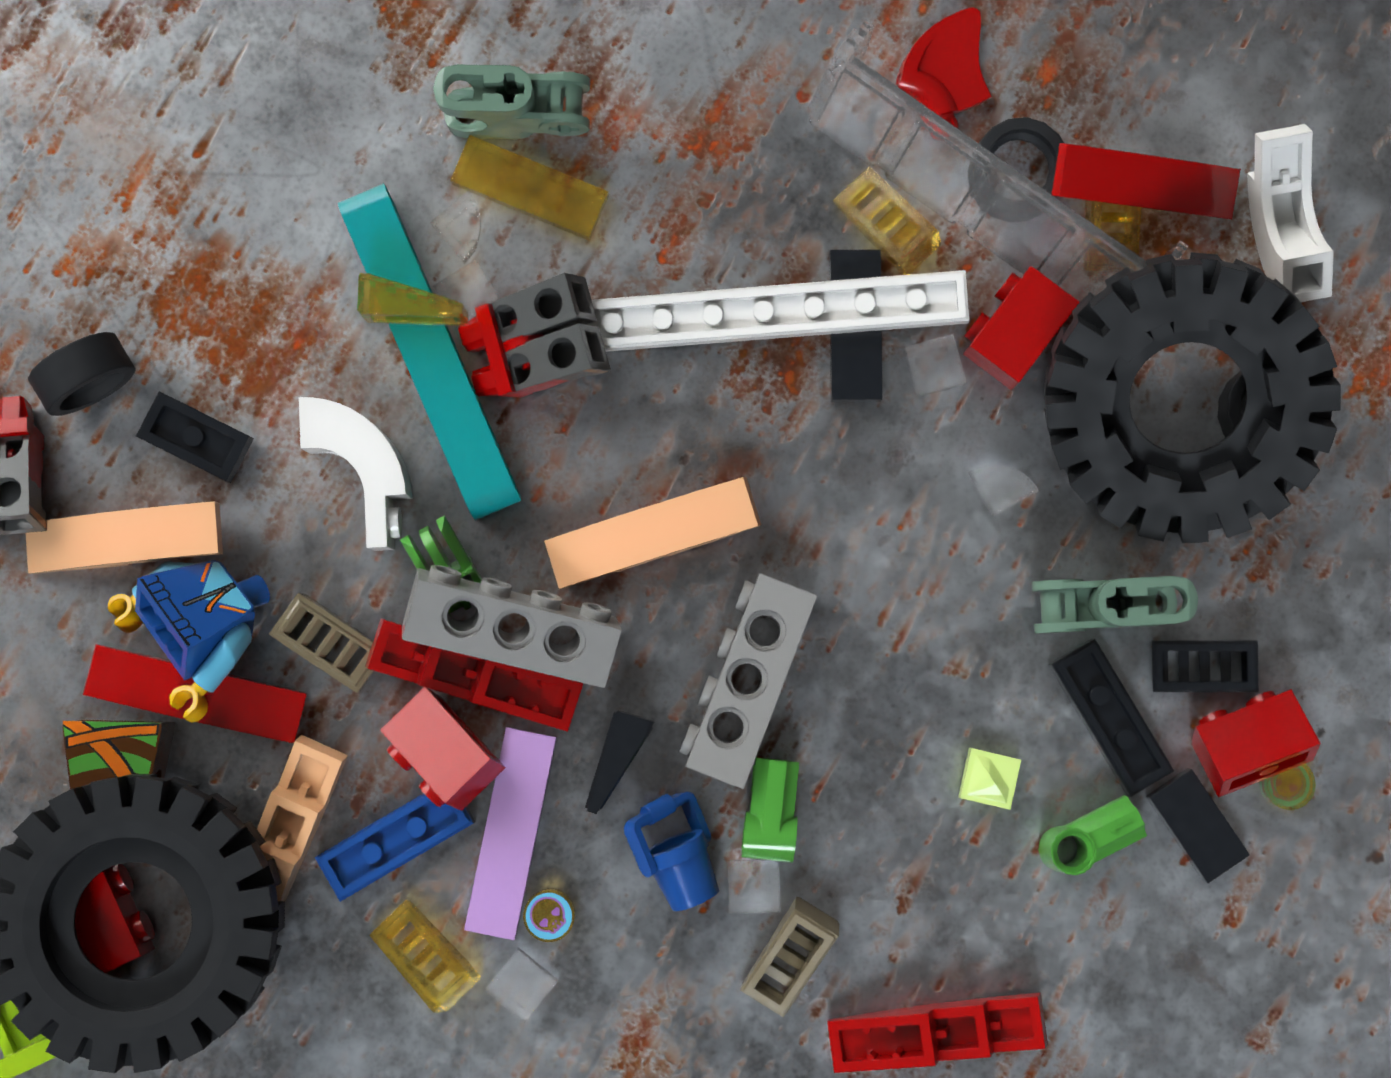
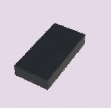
M1185 769L1146 796L1203 882L1210 883L1250 855L1192 769Z

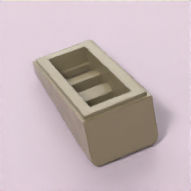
M298 593L269 633L270 636L356 693L361 691L374 670L365 667L373 641L307 594ZM308 611L314 617L300 637L297 638L292 632ZM324 623L332 628L317 650L309 645ZM344 635L350 640L336 660L332 662L326 657L340 637ZM360 646L367 652L350 675L343 669Z
M796 897L741 985L740 991L784 1018L839 937V922L804 899ZM797 924L819 936L818 939L797 927ZM787 939H790L809 951V953L805 957L784 943ZM775 957H778L798 971L793 975L772 961ZM764 973L787 986L788 988L783 994L762 981L761 978Z

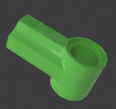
M755 758L751 784L750 811H746L744 821L742 858L793 863L798 818L794 816L799 762Z
M1123 795L1064 826H1056L1047 830L1039 841V855L1043 863L1054 871L1069 875L1083 874L1095 862L1146 837L1145 823L1138 809L1131 803L1128 796ZM1070 836L1076 842L1077 853L1071 862L1063 864L1057 854L1058 845L1061 840Z

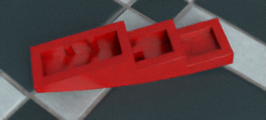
M1060 143L1051 196L1232 220L1241 169Z
M382 618L380 619L365 665L367 669L410 681L419 686L566 732L569 730L583 686L581 682L402 640V625Z
M95 644L82 694L184 719L183 715L192 705L193 698L188 699L182 708L176 710L170 704V694L179 686L186 685L191 687L195 681L193 678L184 681L170 660ZM228 674L214 692L207 691L204 697L208 703L207 713L197 722L294 744L307 694L302 691L256 682L248 678Z
M1041 992L919 1005L833 1018L827 1021L834 1073L936 1066L939 1061L989 1058L993 1053L1046 1049L1048 1045Z

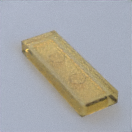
M469 135L450 179L454 186L590 241L609 197L608 191L472 135Z

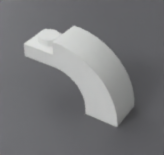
M1306 124L1255 133V170L1247 173L1251 223L1264 273L1272 280L1276 278L1300 302L1332 297L1333 250L1327 244L1320 231L1313 206L1311 186L1313 131Z
M299 397L301 449L310 454L327 453L343 457L355 468L364 489L366 548L374 551L395 550L394 538L402 537L403 526L400 507H393V500L413 499L409 473L397 448L377 426L353 409L326 399Z

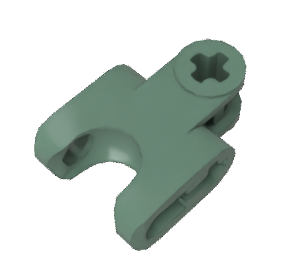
M457 64L442 68L435 78L433 86L435 99L440 110L444 112L445 122L450 132L455 136L467 139H523L533 133L576 136L585 134L590 130V120L582 116L583 94L589 92L591 80L586 75L565 71L546 74L526 73L521 68L511 65ZM455 81H466L472 86L455 89L447 97V89ZM566 97V110L563 112V99ZM456 117L474 119L476 121L464 124L459 122Z
M1141 577L1096 581L1060 579L1032 582V591H1040L1042 617L1041 624H1034L1035 634L1080 632L1094 628L1177 624L1192 619L1198 606V595L1193 582L1183 577ZM1174 588L1179 591L1183 599L1179 611H1177V598ZM1157 593L1163 602L1161 611L1157 608L1155 602ZM1106 599L1118 600V609L1107 608Z

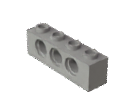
M431 565L430 571L417 568L402 623V640L605 688L622 631L617 618L611 616L612 611L609 608L589 602H583L581 608L562 604L560 596L542 590H533L531 596L511 591L512 585L494 578L484 577L481 583L461 579V572L446 566ZM458 601L471 602L477 608L475 614L464 621L453 619L448 614V610ZM511 613L520 614L527 619L525 626L514 633H508L499 628L501 619ZM560 626H570L576 630V634L569 643L557 645L549 640L550 634L554 629Z
M759 573L755 583L745 580L735 609L744 612L737 631L727 628L717 653V657L724 659L725 663L718 679L708 676L698 705L707 708L700 727L690 724L680 749V753L688 756L685 767L744 789L818 595ZM766 616L776 622L779 634L773 644L761 646L752 640L750 626L754 619ZM741 664H751L760 673V685L750 694L737 692L731 682V675L734 669ZM724 712L735 713L742 721L741 734L738 738L729 742L718 739L713 733L715 718Z

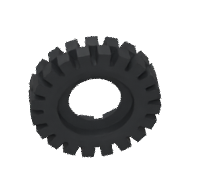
M1191 252L1190 259L1175 260L1172 254L1147 259V267L1131 273L1127 267L1106 279L1107 288L1098 295L1094 296L1089 292L1072 311L1074 320L1068 328L1061 327L1051 349L1053 359L1051 366L1046 367L1043 389L1045 398L1044 412L1051 447L1060 470L1064 469L1066 471L1069 484L1086 504L1089 501H1093L1098 507L1099 515L1122 529L1124 524L1128 522L1135 525L1138 536L1164 542L1167 532L1178 533L1182 544L1209 542L1208 531L1223 528L1226 537L1230 538L1252 530L1249 522L1250 517L1262 512L1270 520L1291 504L1286 494L1294 486L1305 491L1320 471L1314 460L1319 451L1330 452L1337 431V427L1331 420L1332 411H1341V384L1333 374V368H1336L1337 364L1329 342L1318 328L1320 326L1291 291L1276 278L1272 280L1265 276L1260 268L1235 259L1234 263L1221 260L1218 254ZM1194 342L1216 347L1234 360L1245 380L1246 404L1237 426L1219 443L1196 452H1174L1155 445L1140 432L1130 410L1131 387L1138 371L1154 354L1175 344Z
M130 774L94 781L85 786L72 788L49 800L50 805L44 810L32 812L13 831L18 836L15 842L1 848L0 1005L10 1000L14 1003L19 1013L11 1022L29 1040L42 1034L51 1041L45 1052L69 1064L78 1057L89 1059L88 1070L116 1073L124 1066H133L134 1073L161 1069L169 1061L178 1059L181 1062L204 1050L218 1037L220 1038L252 1007L265 989L262 985L266 977L274 971L282 947L277 944L278 932L285 928V901H278L276 886L280 885L282 881L275 859L267 860L260 848L266 842L251 821L243 823L234 814L237 807L218 793L208 795L199 790L200 784L178 777L158 778L157 774ZM127 862L150 864L169 873L184 890L192 915L190 936L180 957L163 972L149 978L136 980L117 978L97 968L83 952L75 927L77 905L87 885L104 870Z

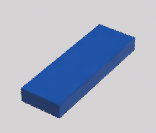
M423 793L317 855L315 859L341 902L474 824L475 820L467 806L462 811L445 803L438 807Z

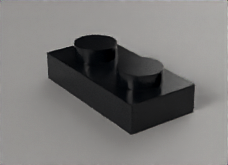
M160 391L136 437L229 483L232 482L254 440L249 435Z

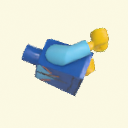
M216 560L202 563L167 561L149 575L137 578V585L132 588L133 595L131 597L125 594L112 596L108 602V611L116 617L114 625L124 633L134 632L144 623L183 680L193 678L195 682L191 687L186 685L179 686L170 694V704L176 710L182 708L188 699L193 698L192 705L183 715L184 719L193 723L201 720L207 713L208 703L204 697L207 691L214 692L251 643L255 619L254 608L270 601V593L267 584L261 576L255 575L236 583L222 562Z

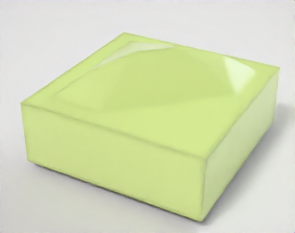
M969 748L958 797L1011 810L1021 759Z

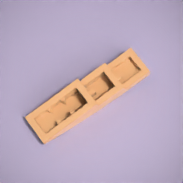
M741 477L622 514L545 540L544 542L558 588L563 589L761 526V522L747 477Z
M215 501L46 520L47 531L25 533L29 574L129 566L133 563L223 554L220 503Z
M304 735L299 736L295 740L278 786L271 792L257 827L258 832L266 841L260 848L267 860L275 859L282 881L280 885L276 886L278 901H286L348 757V755Z

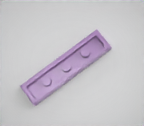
M506 727L499 760L506 768L495 778L464 928L465 931L510 940L516 939L557 741L555 736Z

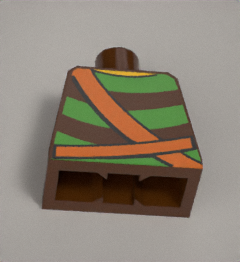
M122 720L63 721L62 729L70 789L85 786L94 781L130 774H157L158 778L165 777L175 722Z

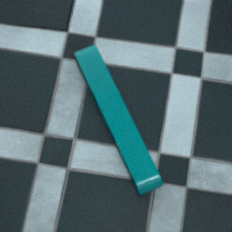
M385 183L338 202L343 220L473 519L476 521L522 501Z

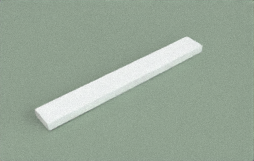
M966 270L594 299L592 303L597 321L587 325L599 327L605 350L608 352L968 324L969 309Z

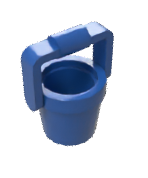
M682 792L672 796L664 794L641 807L640 814L625 823L624 833L641 873L648 878L654 876L673 911H682L695 907L717 895L719 887L707 850L708 842L711 841V833L693 793ZM681 806L691 830L672 836L649 848L641 828L646 825L651 826L674 813L676 808Z

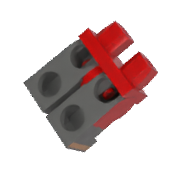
M562 273L505 296L492 304L487 303L475 308L476 317L458 327L462 345L467 352L475 353L484 349L487 352L490 365L472 371L471 376L475 393L480 397L503 396L521 398L564 382L611 371L599 327L587 325L596 322L597 318L586 278L582 276Z
M22 396L2 397L0 399V535L47 531L46 511L42 508L41 499L44 435L34 425L32 406Z

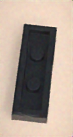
M830 250L829 281L881 277V250ZM882 330L830 334L831 402L882 401Z
M1096 639L1085 642L1048 664L1127 796H1134L1174 772V769Z

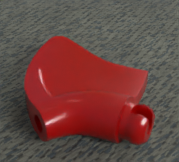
M974 7L958 11L930 27L909 50L896 78L894 91L906 95L916 102L926 124H931L932 133L938 138L948 136L957 131L959 123L954 116L955 114L980 105L992 97L980 69L979 41L981 14Z

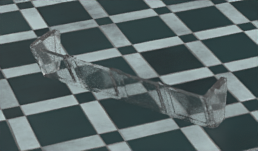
M865 20L859 29L853 28L834 54L808 106V109L811 110L808 117L812 126L867 165H877L886 171L885 176L887 179L952 224L958 222L967 228L966 233L968 236L1022 274L1030 266H1033L1079 302L1089 292L1094 296L1098 295L1107 288L1105 280L1128 267L1131 273L1147 267L1146 261L1056 197L1051 196L1046 190L863 63L861 59L868 50L874 24ZM1180 240L1164 255L1172 254L1175 260L1184 259L1182 255L1189 245Z

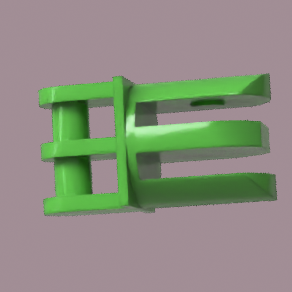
M445 515L438 518L436 523L457 561L450 563L429 526L419 530V536L435 565L453 568L461 572V578L470 574L474 582L481 583L482 578L473 564L472 558L468 557ZM407 535L400 539L415 568L430 571L413 538ZM458 601L449 608L448 614L451 616L450 613L461 607L468 610L471 608V604L468 601Z

